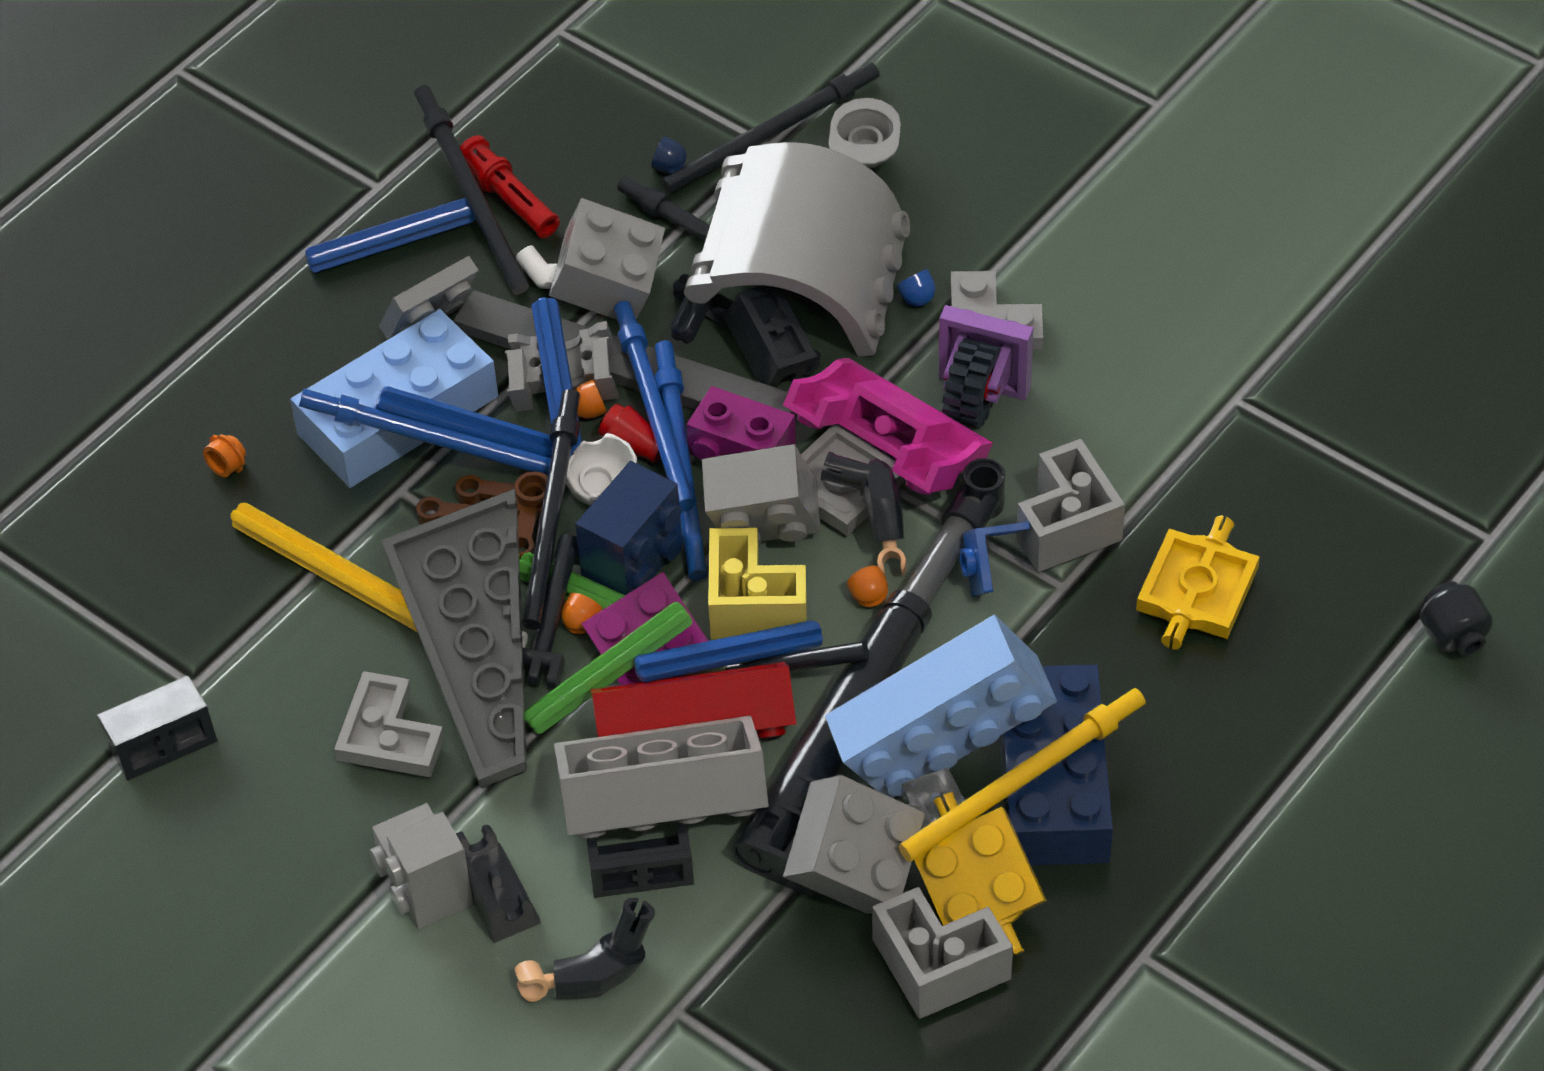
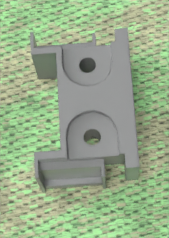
M607 321L597 322L588 329L579 330V335L576 338L565 342L572 386L577 388L580 384L593 379L602 400L620 398L613 377L610 375L609 356H615L613 337ZM518 333L509 334L508 343L511 350L505 351L508 359L509 389H507V393L516 412L533 410L532 394L546 392L537 337H529Z

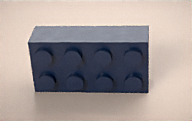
M1098 664L1042 666L1057 702L1044 709L1035 719L1022 722L1000 735L1003 775L1084 722V715L1101 704ZM1093 739L1005 798V810L1030 865L1110 863L1113 825L1105 739Z

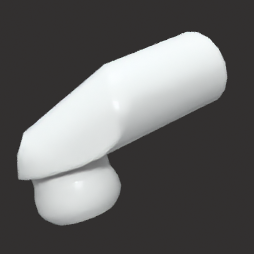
M532 245L522 249L516 256L517 262L537 287L551 289L557 264H547Z

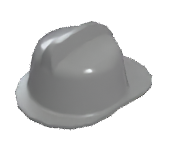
M861 98L844 103L834 112L831 120L829 149L843 153L868 168L880 166L895 155L898 149L901 127L899 114L891 105L878 99Z

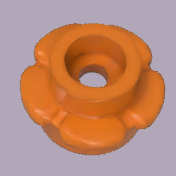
M220 434L211 436L209 445L203 449V457L210 469L221 477H228L234 471L240 473L243 470L246 451L242 443L231 435L225 436Z

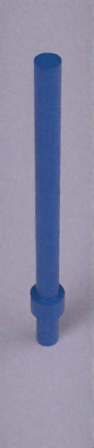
M621 301L614 306V312L620 327L617 336L621 349L629 356L667 478L678 484L679 506L681 511H688L694 507L695 501L646 352L648 340L643 326L636 321L631 303Z
M664 340L655 345L658 365L655 380L663 399V405L695 501L692 509L681 511L680 515L688 576L691 580H702L707 577V568L681 402L684 384L682 372L676 368L673 344L670 341Z
M303 389L299 407L335 416V422L352 426L353 422L529 472H541L548 476L551 458L359 404L360 399L341 394L340 398Z

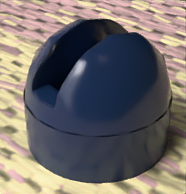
M664 136L656 148L651 168L665 174H671L684 167L687 157L684 146Z

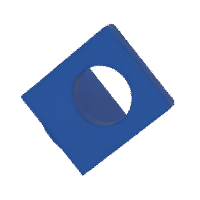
M1029 522L976 528L962 533L964 548L960 550V566L964 577H969L972 597L993 592L985 537L1026 531L1030 529Z

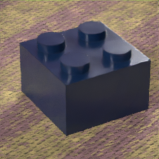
M630 460L575 523L581 576L623 595H627L654 578L667 560H674L683 545L678 484Z

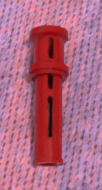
M472 136L460 145L483 191L495 192L540 238H547L558 229L560 225L559 216L553 213L530 189L513 175L512 164L505 157H498L491 151L489 142L483 136Z

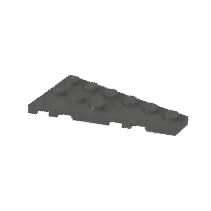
M513 489L381 540L385 554L481 788L527 770L518 502L516 491Z

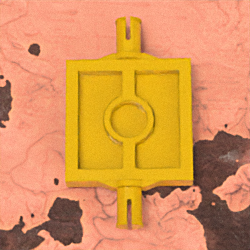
M1217 516L1208 536L1189 535L1169 529L1137 597L1136 610L1170 622L1161 639L1163 645L1167 648L1170 647L1173 640L1172 649H1179L1189 628L1226 639L1230 635L1258 570L1260 556L1237 550L1226 542L1234 527V522L1226 517L1223 524L1224 516Z
M953 792L943 795L945 801L942 797L933 800L940 816L958 806ZM1000 807L975 818L915 858L914 861L943 926L989 906L1011 942L1013 953L1019 955L1024 952V949L1021 947L1011 923L1015 922L1023 912L1045 903L1047 900L1005 808Z

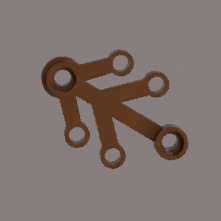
M535 471L527 472L518 477L515 484L481 480L475 475L463 476L456 482L455 486L459 503L442 502L437 497H425L416 505L418 522L420 525L482 502L484 498L490 499L515 489L519 515V548H527L525 551L519 552L521 560L524 553L530 552L534 554L533 536L538 517L542 511L547 475ZM468 489H475V490H476L475 492H472V493H466V492H464V491H466V490H468ZM431 510L437 511L432 515L424 514Z

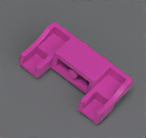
M850 358L836 359L829 367L814 376L794 379L783 406L798 414L797 420L808 427L822 429L823 426L839 424L867 443L890 454L896 460L892 471L906 479V485L910 489L925 495L952 489L958 474L964 471L965 466L975 459L987 458L993 442Z

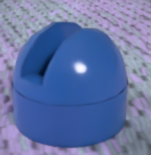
M928 269L896 285L902 298L913 306L927 304L933 298L936 289Z

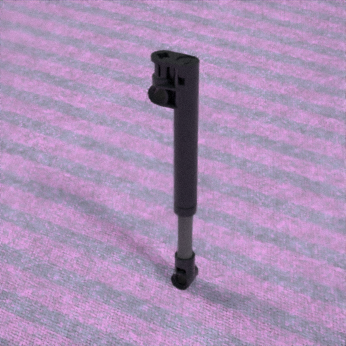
M979 458L965 466L963 483L942 515L941 521L943 526L904 589L895 590L889 595L882 610L879 611L861 641H866L868 645V660L846 664L767 790L769 807L758 808L752 814L733 844L732 853L734 858L747 870L806 895L819 894L812 889L784 878L783 874L810 782L834 777L843 764L825 715L900 671L921 634L931 621L932 611L929 606L960 558V550L964 548L962 533L986 527L990 519L997 517L1003 511L1005 503V470L997 461L989 458Z

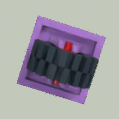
M945 305L939 318V379L945 380L943 390H946L942 399V403H944L942 413L957 422L981 428L985 424V419H988L990 408L993 407L994 403L998 402L1001 395L1026 401L1031 389L1034 327L979 314L972 310Z

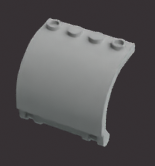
M783 142L750 146L746 154L725 158L721 169V176L723 178L717 182L714 197L718 202L703 251L694 257L691 267L694 275L688 278L684 290L686 298L694 303L703 304L708 302L722 288L744 285H766L790 290L815 301L829 311L843 327L858 357L875 355L879 337L885 331L884 318L887 306L893 300L895 275L902 265L901 252L904 241L910 234L909 217L905 211L901 210L887 184L871 169L857 160L835 150L806 143Z

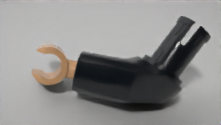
M829 451L823 464L829 467L826 470L822 469L821 481L832 482L860 491V496H863V500L868 508L874 542H882L883 550L879 553L877 559L878 567H880L886 577L885 562L890 558H896L901 561L902 576L905 575L907 571L906 558L904 553L897 548L896 542L897 539H904L902 501L890 466L878 458H875L874 461L870 460L867 464L836 455Z
M638 898L626 899L614 931L603 936L588 953L554 960V973L544 974L540 964L536 961L528 960L519 963L515 967V973L521 996L529 1002H536L546 996L548 989H555L557 998L599 996L627 980L645 959L642 941L650 922L655 916V909L643 900L636 917L634 910L638 903Z

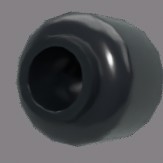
M1450 581L1435 587L1425 596L1423 600L1424 605L1420 611L1421 623L1439 651L1446 654L1460 653L1461 656H1468L1477 652L1486 644L1485 637L1493 626V620L1475 588Z

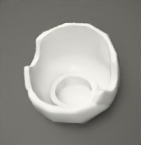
M607 433L602 439L594 442L582 441L575 449L574 454L570 456L566 484L574 498L591 506L630 460L637 463V456L627 441L614 434Z

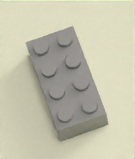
M751 716L554 743L560 794L568 836L578 835L582 838H595L604 835L607 830L626 827L633 831H644L655 827L660 822L678 820L680 823L692 824L705 820L709 815L728 813L731 816L740 817L753 814L758 808L769 807L763 752Z

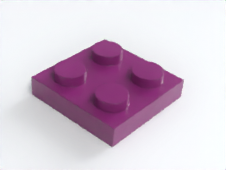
M663 572L581 623L602 655L670 604L679 602L690 615L692 624L655 652L708 641ZM635 667L617 679L620 685L642 682L637 678Z

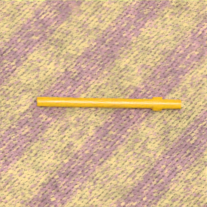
M1133 688L1108 706L1104 704L1098 705L1084 715V722L899 844L898 848L905 860L911 862L1093 739H1104L1118 729V722L1145 705L1146 701L1143 694L1138 689Z

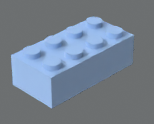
M438 309L307 388L308 390L340 398L341 394L360 399L359 404L375 409L379 392L384 386L393 387L472 412L499 397L494 361L441 309ZM302 392L290 398L297 435L349 488L424 443L420 440L353 422L352 426L335 422V416L299 407Z
M994 614L826 714L825 717L843 763L875 790L894 798L907 794L916 784L935 773L953 767L959 759L974 750L994 743L1000 735L1022 722L1035 719L1044 709L1055 704L1057 700L1038 656Z

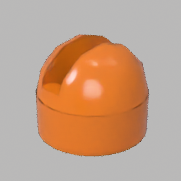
M593 379L577 386L575 390L580 393L578 416L592 419L607 413Z
M875 565L856 571L846 584L854 600L864 607L872 608L879 606L885 601L888 594L887 579L880 567Z
M570 593L563 605L561 617L565 628L571 633L584 634L587 632L581 623L603 609L597 602L583 594Z

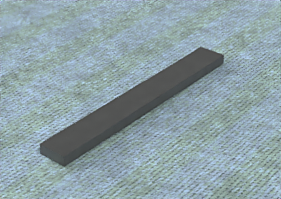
M475 290L472 291L453 320L468 336L510 350L511 348L508 343L509 334L518 333L529 337L536 336L531 308ZM561 318L565 342L576 338L579 335V330L590 328ZM612 335L615 356H609L610 375H612L615 384L640 392L629 356L622 351L618 337ZM647 346L646 352L655 377L658 371L655 348ZM675 355L676 368L682 372L684 391L681 394L682 406L696 410L710 387L714 386L782 411L796 414L783 406L788 391Z

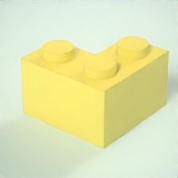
M710 528L708 607L711 640L807 621L806 565L759 566L758 528Z

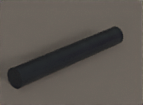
M866 641L785 653L728 665L726 670L785 662L789 665L790 672L865 661L869 658V649Z

